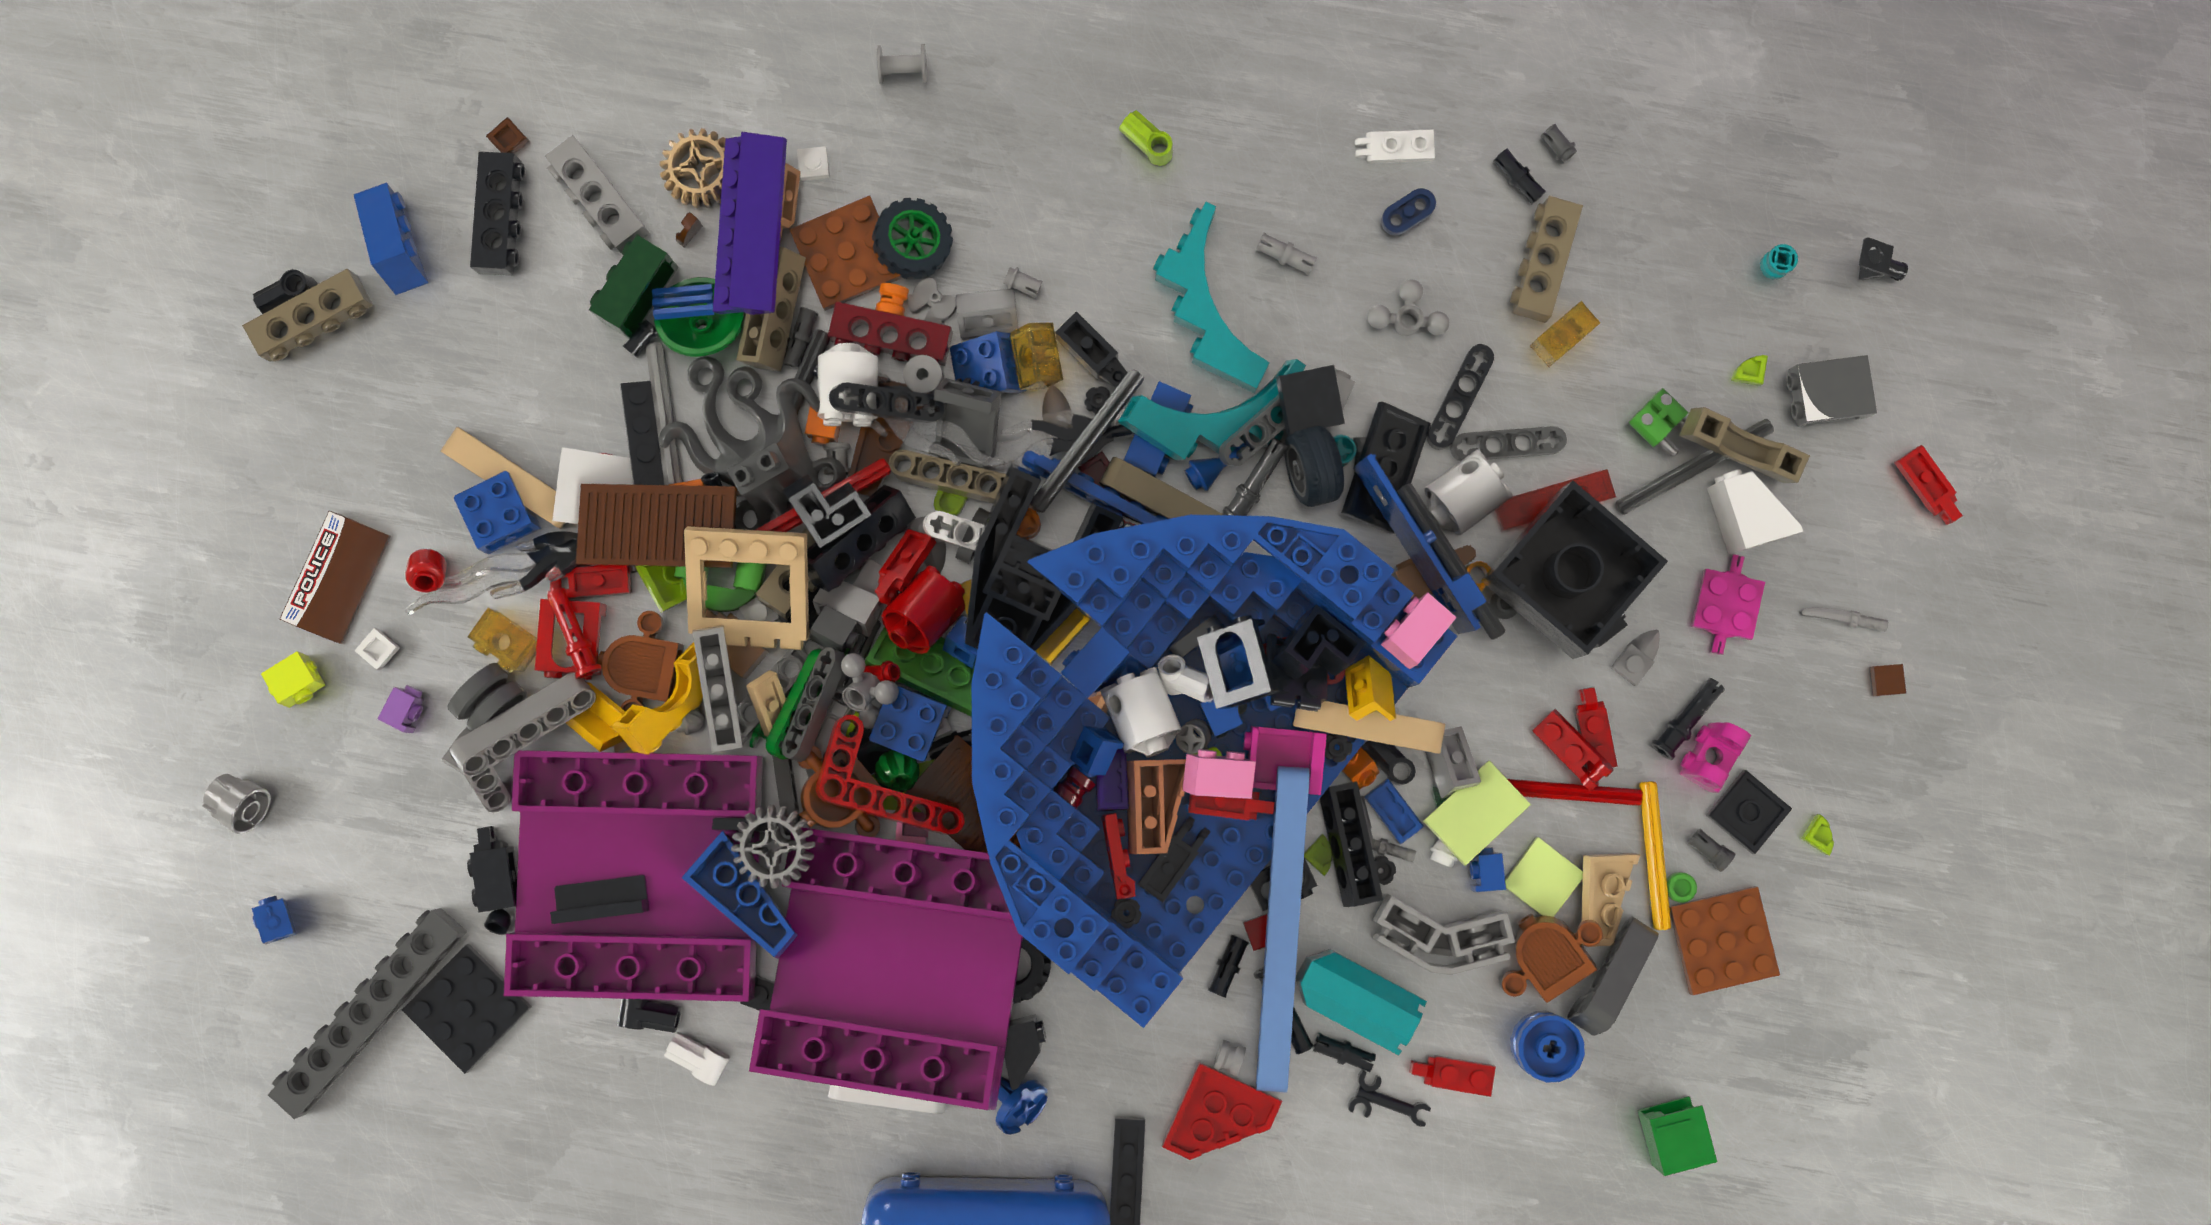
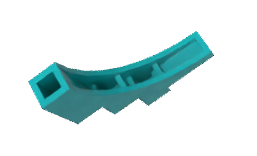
M1205 202L1202 209L1196 208L1190 220V224L1193 227L1189 235L1184 233L1176 249L1180 253L1169 248L1165 256L1159 255L1153 267V270L1157 271L1155 281L1184 295V297L1179 295L1171 311L1175 313L1173 322L1203 336V338H1196L1190 350V353L1194 354L1192 363L1255 394L1270 362L1249 350L1233 335L1220 317L1211 298L1205 275L1204 249L1216 206Z
M1298 359L1285 361L1275 377L1256 395L1237 406L1217 413H1185L1161 406L1142 395L1133 396L1118 423L1174 460L1189 458L1197 448L1198 443L1196 440L1219 454V448L1222 443L1279 394L1276 376L1303 371L1306 365ZM1277 406L1271 410L1270 415L1272 421L1278 424L1283 419L1277 416L1282 413V409ZM1256 425L1252 426L1249 430V437L1253 442L1260 441L1262 437V431ZM1284 431L1279 432L1274 438L1281 440ZM1270 440L1265 446H1263L1262 448L1268 447V445L1270 444L1271 440Z

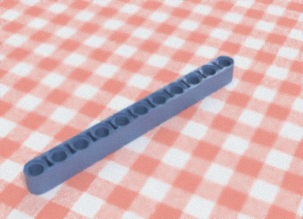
M1278 766L1256 1091L1287 1093L1309 792V768Z

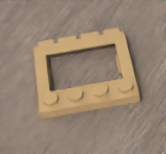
M687 526L684 529L688 633L692 634V631L696 629L723 625L726 644L730 646H747L748 637H750L751 647L776 648L777 639H780L781 649L802 650L804 641H807L809 638L807 533ZM704 560L790 565L791 623L706 618L707 574L704 571Z

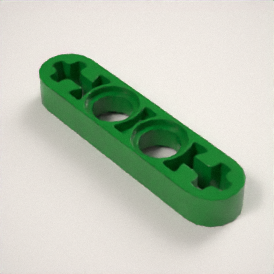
M814 649L808 655L767 737L766 750L776 758L788 759L783 755L782 748L778 745L780 741H784L786 736L785 730L789 729L791 724V714L797 709L817 657L823 649ZM823 684L818 689L817 697L822 691ZM811 712L808 714L806 718V725L808 724L811 718Z

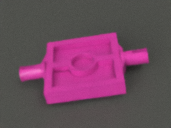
M1733 554L1729 571L1720 572L1705 569L1703 572L1691 627L1703 629L1715 635L1712 653L1724 655L1727 638L1738 637L1752 640L1754 636L1765 582L1751 579L1741 574L1744 556Z

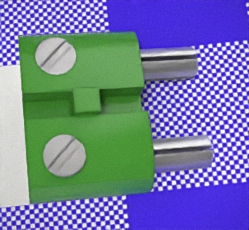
M1662 388L1628 423L1653 448L1659 444L1673 457L1679 452V449L1666 436L1676 425L1681 429L1683 428L1688 411Z

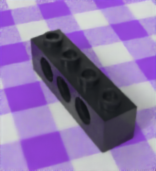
M478 153L470 267L478 274L513 276L514 267L518 266L519 254L515 247L516 238H519L521 234L520 221L517 219L518 210H521L523 206L520 181H523L525 178V167L514 153ZM507 180L505 188L496 191L498 182ZM498 209H504V215L500 219L494 220V213ZM502 237V244L498 248H492L493 240Z
M883 485L863 502L871 516L820 548L815 542L807 549L808 577L814 586L828 592L839 587L848 575L860 569L869 557L875 552L882 550L890 539L896 534L903 532L908 524L916 518L900 490Z
M1355 781L1331 786L1320 797V803L1343 907H1356L1382 901L1383 896L1358 783Z

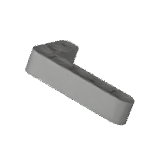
M576 672L561 677L459 738L451 746L450 752L488 812L494 813L503 810L508 806L511 799L509 792L493 766L584 712L595 702L596 695L584 678L576 679Z

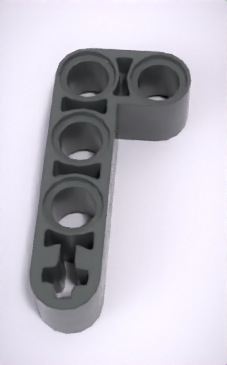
M1633 916L1630 917L1619 931L1588 993L1575 1001L1568 1013L1567 1019L1592 1036L1609 1030L1615 1023L1658 939V932Z

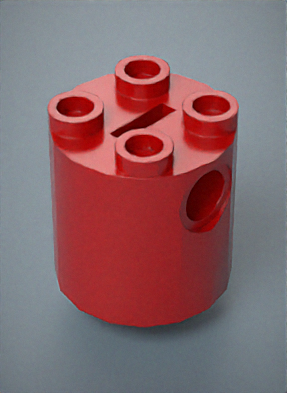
M927 566L923 571H920L881 615L882 622L891 641L898 647L908 649L914 653H927L964 612V588L955 581L950 582L933 566Z

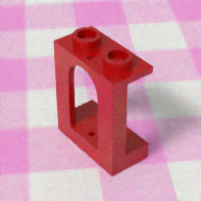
M540 599L535 670L544 672L545 678L560 679L562 673L577 671L574 665L564 668L555 663L552 655L555 613L549 599ZM570 601L575 615H584L583 635L585 639L591 641L593 645L591 651L597 663L601 616L606 617L607 605L600 602ZM562 608L563 614H566L565 609ZM581 655V659H582V661H583V664L586 665V664H587V663H586V660H585L584 656ZM600 671V672H598V673H596V674H594V675H601V672H602V671ZM592 676L586 677L584 679L592 680Z

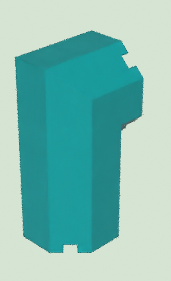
M1331 949L1306 956L1295 978L1302 1002L1307 1007L1398 1056L1402 1052L1398 1046L1400 1044L1408 1045L1421 1021L1423 1013L1418 1011L1419 1004L1425 1007L1427 1002L1423 998Z

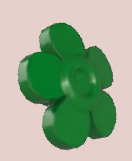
M760 723L752 733L749 742L751 748L756 746L761 737L767 740V736L764 735Z

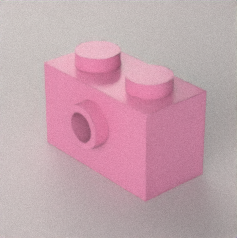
M1426 593L1419 599L1414 596L1403 608V611L1407 614L1399 622L1395 619L1384 631L1387 638L1381 645L1408 669L1420 663L1457 618L1429 593Z
M1198 749V754H1186L1182 791L1197 796L1252 799L1256 762L1246 759L1245 753L1227 751L1226 756H1216L1217 751Z

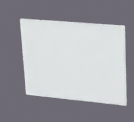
M562 447L552 521L578 524L581 484L633 485L630 458Z

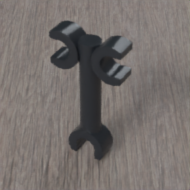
M1364 1070L1359 1072L1357 1077L1359 1086L1356 1095L1348 1103V1110L1353 1113L1356 1104L1363 1103L1365 1105L1363 1116L1368 1118L1372 1111L1371 1102L1409 1116L1417 1126L1424 1127L1426 1125L1423 1120L1416 1117L1417 1112L1421 1109L1431 1110L1426 1103L1417 1102L1412 1105L1376 1092L1375 1090L1381 1085V1077L1376 1075L1372 1084H1366L1364 1079L1367 1072Z

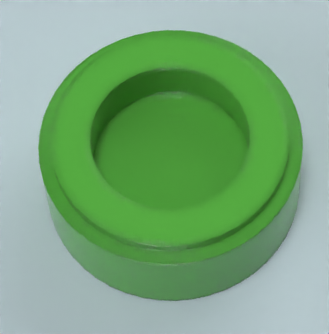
M1676 872L1671 874L1667 878L1668 897L1680 903L1690 901L1697 892L1696 881L1687 873Z

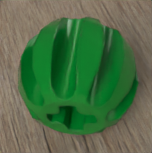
M897 751L884 752L875 764V778L881 787L904 792L911 790L919 779L920 770L917 760Z

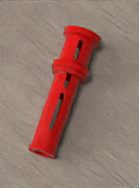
M565 588L549 592L547 598L550 600L557 622L568 645L565 652L567 656H571L577 671L575 673L576 679L586 678L600 672L602 667L596 663L591 651L593 645L589 639L584 638L576 615L566 595ZM562 608L565 609V612H566V614H567V617H568V619H569V621H570V624H571V626H572L571 629H569V627H568V625H567V622H566L565 617H564V615H563V612H562V610H561ZM581 655L584 656L587 663L586 665L583 664Z

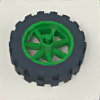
M903 198L901 202H898V200L892 202L888 208L882 211L872 234V240H874L873 250L874 253H878L879 262L882 266L885 264L890 273L894 274L896 272L904 279H908V277L922 279L924 275H927V277L931 276L937 269L939 270L951 251L953 237H951L952 227L946 222V215L943 212L940 213L937 210V206L932 203L929 205L925 203V200L919 198L916 201L911 200V198ZM908 221L909 230L907 231L898 223ZM914 222L920 223L923 227L918 228L914 226ZM892 230L901 234L903 238L893 240ZM928 230L931 233L932 239L924 238L922 234ZM903 244V247L906 249L905 252L902 253L896 246ZM920 244L933 246V248L926 255ZM916 250L919 257H913L908 255L910 251Z

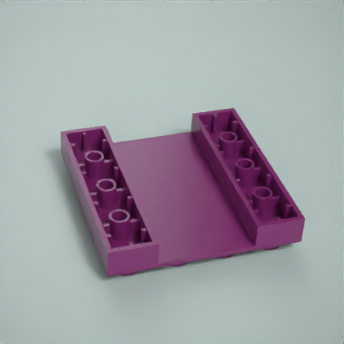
M522 750L514 753L512 811L520 812L515 932L506 934L504 996L749 1002L754 999L757 942L684 881L682 876L721 833L720 831L712 830V823L715 817L746 818L745 815L748 813L756 816V809L761 807L763 756L657 753L647 755L642 753ZM725 832L734 845L740 844L739 841L732 838L736 832ZM754 833V838H751L750 843L760 841V833ZM752 853L754 859L759 864L760 854ZM645 875L649 911L557 924L551 923L550 912L557 910L554 890L556 886Z
M801 827L803 832L807 830L813 831L811 836L806 837V841L815 842V847L806 849V851L814 854V858L812 860L803 859L808 864L809 869L806 872L799 870L801 874L800 879L796 881L790 876L791 884L788 886L782 884V887L791 889L786 919L798 936L779 957L770 1010L760 1009L749 1072L975 1109L996 1110L1023 936L1016 929L990 864L988 853ZM791 833V835H790V840H794V841H795V838H794L793 834ZM796 850L787 852L785 869L794 861Z

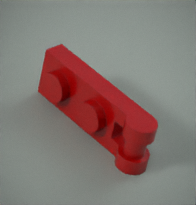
M596 565L575 567L565 576L560 569H555L546 576V580L550 581V591H547V594L562 588L561 579L568 578L569 589H565L568 599L631 593L629 566Z
M1556 709L1532 730L1580 779L1581 783L1588 790L1593 791L1599 785L1598 781L1603 776L1608 777L1614 771L1611 764ZM1589 760L1595 766L1591 772L1584 767Z

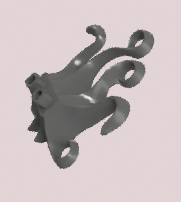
M710 356L697 358L690 364L688 368L689 384L694 390L705 393L702 406L703 419L712 442L721 454L718 459L710 457L702 447L694 430L688 424L679 421L669 423L663 427L659 436V445L662 448H667L673 439H681L691 460L704 474L718 472L722 482L737 487L740 494L746 500L736 505V529L756 530L770 522L773 510L778 517L786 513L789 500L782 490L807 474L820 492L846 479L845 468L839 460L827 457L811 461L807 453L802 430L792 402L794 392L802 393L810 407L816 412L819 411L820 401L813 388L807 382L798 378H790L778 386L776 398L779 414L775 415L760 407L754 401L762 388V380L759 374L747 366L735 369L729 375L726 383L729 398L735 405L750 413L759 426L758 434L754 438L744 441L730 435L723 428L716 414V394L724 379L722 364L716 358ZM703 368H710L713 372L712 381L708 385H702L698 380V373ZM741 379H749L752 383V390L749 395L741 396L737 392V384ZM823 467H830L834 473L833 480L828 484H822L818 479V473ZM750 510L754 511L757 522L752 528H748L743 522L744 514Z

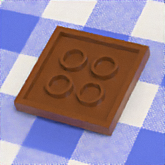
M870 195L789 229L800 255L806 257L804 265L824 311L833 308L835 302L845 303L880 288L881 283H892L901 279L900 274L896 272L892 274L887 270L888 267L885 264L882 266L878 260V253H874L872 234L879 215Z
M1753 886L1669 906L1690 995H1698L1780 975L1758 887Z

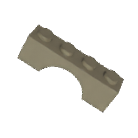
M1706 407L1691 408L1679 435L1782 483H1798L1810 455L1784 443L1774 442L1751 434L1734 425L1730 418Z

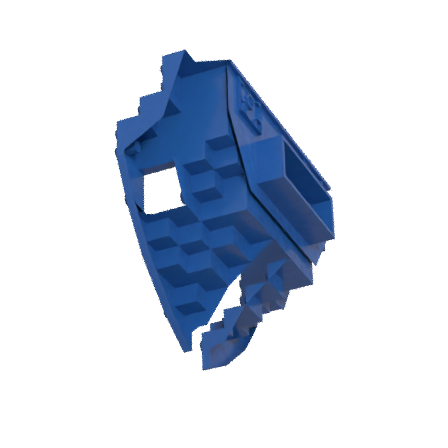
M1190 514L1094 533L1027 561L1031 567L1048 579L1096 624L1108 631L1145 669L1157 667L1158 670L1159 661L1164 656L1173 655L1168 648L1214 614L1225 627L1234 625V619L1246 615H1252L1253 619H1264L1265 624L1258 626L1262 643L1265 644L1268 634H1276L1280 638L1287 637L1300 617L1317 604L1365 642L1352 664L1369 655L1390 672L1394 703L1396 704L1409 687L1421 683L1457 638L1455 633L1447 629L1420 663L1408 669L1381 644L1387 638L1384 634L1387 627L1395 619L1400 622L1407 614L1403 611V608L1411 600L1414 593L1391 575L1394 571L1391 566L1345 529L1273 516ZM1252 541H1255L1272 556L1244 551ZM986 612L983 618L971 683L972 785L990 864L1018 933L1066 973L1075 975L1094 992L1095 990L1099 991L1144 1028L1183 980L1181 974L1183 968L1271 860L1274 812L1273 814L1257 812L1256 820H1241L1188 813L1190 793L1185 792L1177 812L1178 818L1173 834L1176 835L1189 816L1195 819L1194 825L1185 834L1182 841L1191 846L1197 834L1205 827L1210 830V834L1198 849V855L1163 903L1138 885L1159 854H1129L1130 867L1126 868V874L1135 881V897L1126 898V900L1134 899L1137 901L1142 915L1138 924H1133L1131 928L1127 929L1111 917V911L1115 908L1114 904L1117 899L1110 873L1101 817L1104 814L1116 813L1117 819L1122 818L1125 837H1120L1122 849L1128 850L1127 810L1097 811L1096 786L1091 792L1084 794L1082 797L1083 802L1078 808H1075L1053 790L1059 782H1063L1067 778V771L1071 766L1079 770V766L1070 759V756L1084 726L1106 728L1119 739L1112 719L1075 686L1063 678L1057 670L1039 657L1034 650ZM1198 645L1182 658L1187 666L1206 673L1201 650ZM1328 672L1329 679L1333 680L1334 675ZM1345 676L1340 682L1327 685L1326 701L1348 705ZM1168 694L1181 727L1192 719H1200L1207 723L1199 705L1201 701L1185 694ZM1261 698L1246 703L1247 708L1245 712L1239 714L1243 722L1242 725L1229 730L1222 738H1217L1212 734L1207 748L1216 747L1222 756H1226L1227 751L1245 753V758L1248 759L1249 751L1243 750L1245 732H1251V726L1318 732L1327 735L1331 733L1294 727L1296 700L1292 708L1279 707L1269 711L1265 701ZM1175 736L1169 749L1160 754L1146 757L1145 754L1136 751L1126 753L1127 761L1186 759V754L1188 753L1183 752L1179 748ZM1348 737L1347 740L1352 744V752L1346 756V760L1336 763L1332 759L1324 758L1321 795L1308 794L1307 814L1366 740ZM1336 744L1334 749L1339 750L1340 746ZM1085 775L1087 778H1089L1092 782L1096 784V776L1090 777ZM1074 782L1071 784V785H1073L1076 789H1079V788H1080V787L1077 786ZM1253 788V792H1260L1259 800L1275 802L1276 790ZM1015 833L1019 840L1021 849L1010 841V839ZM1192 896H1198L1203 900L1204 906L1199 913H1191L1187 910L1186 902ZM1125 910L1123 914L1125 916H1128L1129 911Z

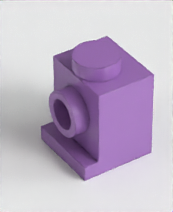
M406 685L405 688L394 687L377 719L404 733H414L416 728L411 726V724L418 720L423 711V706H421L424 698L421 697L423 692L409 685Z

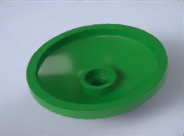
M689 278L671 286L681 287L712 284L714 300L715 279L713 278ZM707 303L690 304V306L707 305ZM678 305L660 307V309L678 307ZM714 312V315L654 319V324L658 336L668 348L682 355L701 357L712 355L725 349L736 339L743 326L744 312L729 314ZM702 325L706 326L703 329H698Z

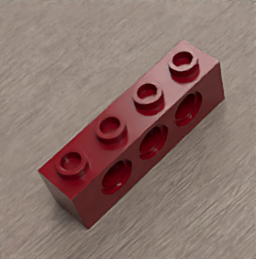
M835 302L828 332L831 342H835L834 346L840 343L859 344L873 355L880 356L881 352L891 354L892 359L901 362H908L909 359L918 355H927L934 358L942 366L946 365L953 335L951 326L841 302ZM862 324L869 326V331L865 336L858 337L854 335V330L857 326ZM888 331L898 333L897 339L892 343L883 341V335ZM916 337H923L927 340L926 345L922 349L911 347V343Z

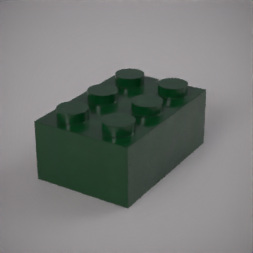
M636 235L634 240H629L622 251L623 257L617 265H613L606 275L607 282L601 290H597L593 294L589 311L602 323L628 339L639 328L638 323H643L653 308L652 289L666 288L679 268L667 252L639 235Z

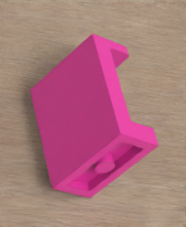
M1251 726V732H1245L1243 750H1248V759L1256 762L1253 788L1276 790L1278 766L1309 768L1308 794L1321 795L1327 734Z

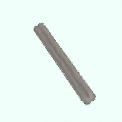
M650 343L646 346V354L659 440L663 427L674 421L663 344ZM673 439L667 448H662L659 445L665 485L682 482L676 439Z

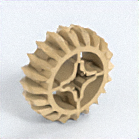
M703 128L700 129L698 135L695 134L693 129H689V137L685 138L682 133H678L680 141L677 144L669 140L672 150H663L662 152L668 160L660 161L659 165L665 169L660 173V177L662 180H666L664 184L666 190H672L671 195L674 199L681 197L683 205H688L692 200L694 208H698L701 201H703L704 205L710 208V199L714 198L717 203H721L719 195L722 192L726 138L718 139V134L715 131L707 135V131ZM700 148L713 150L721 157L716 159L713 156L705 157L701 153ZM690 152L688 160L680 163L682 158ZM698 159L704 166L702 167L703 170L700 172L701 178L699 174L695 171V169H697L696 166L699 165ZM720 173L718 178L709 185L710 178ZM679 179H694L698 183L699 188H689L681 184Z

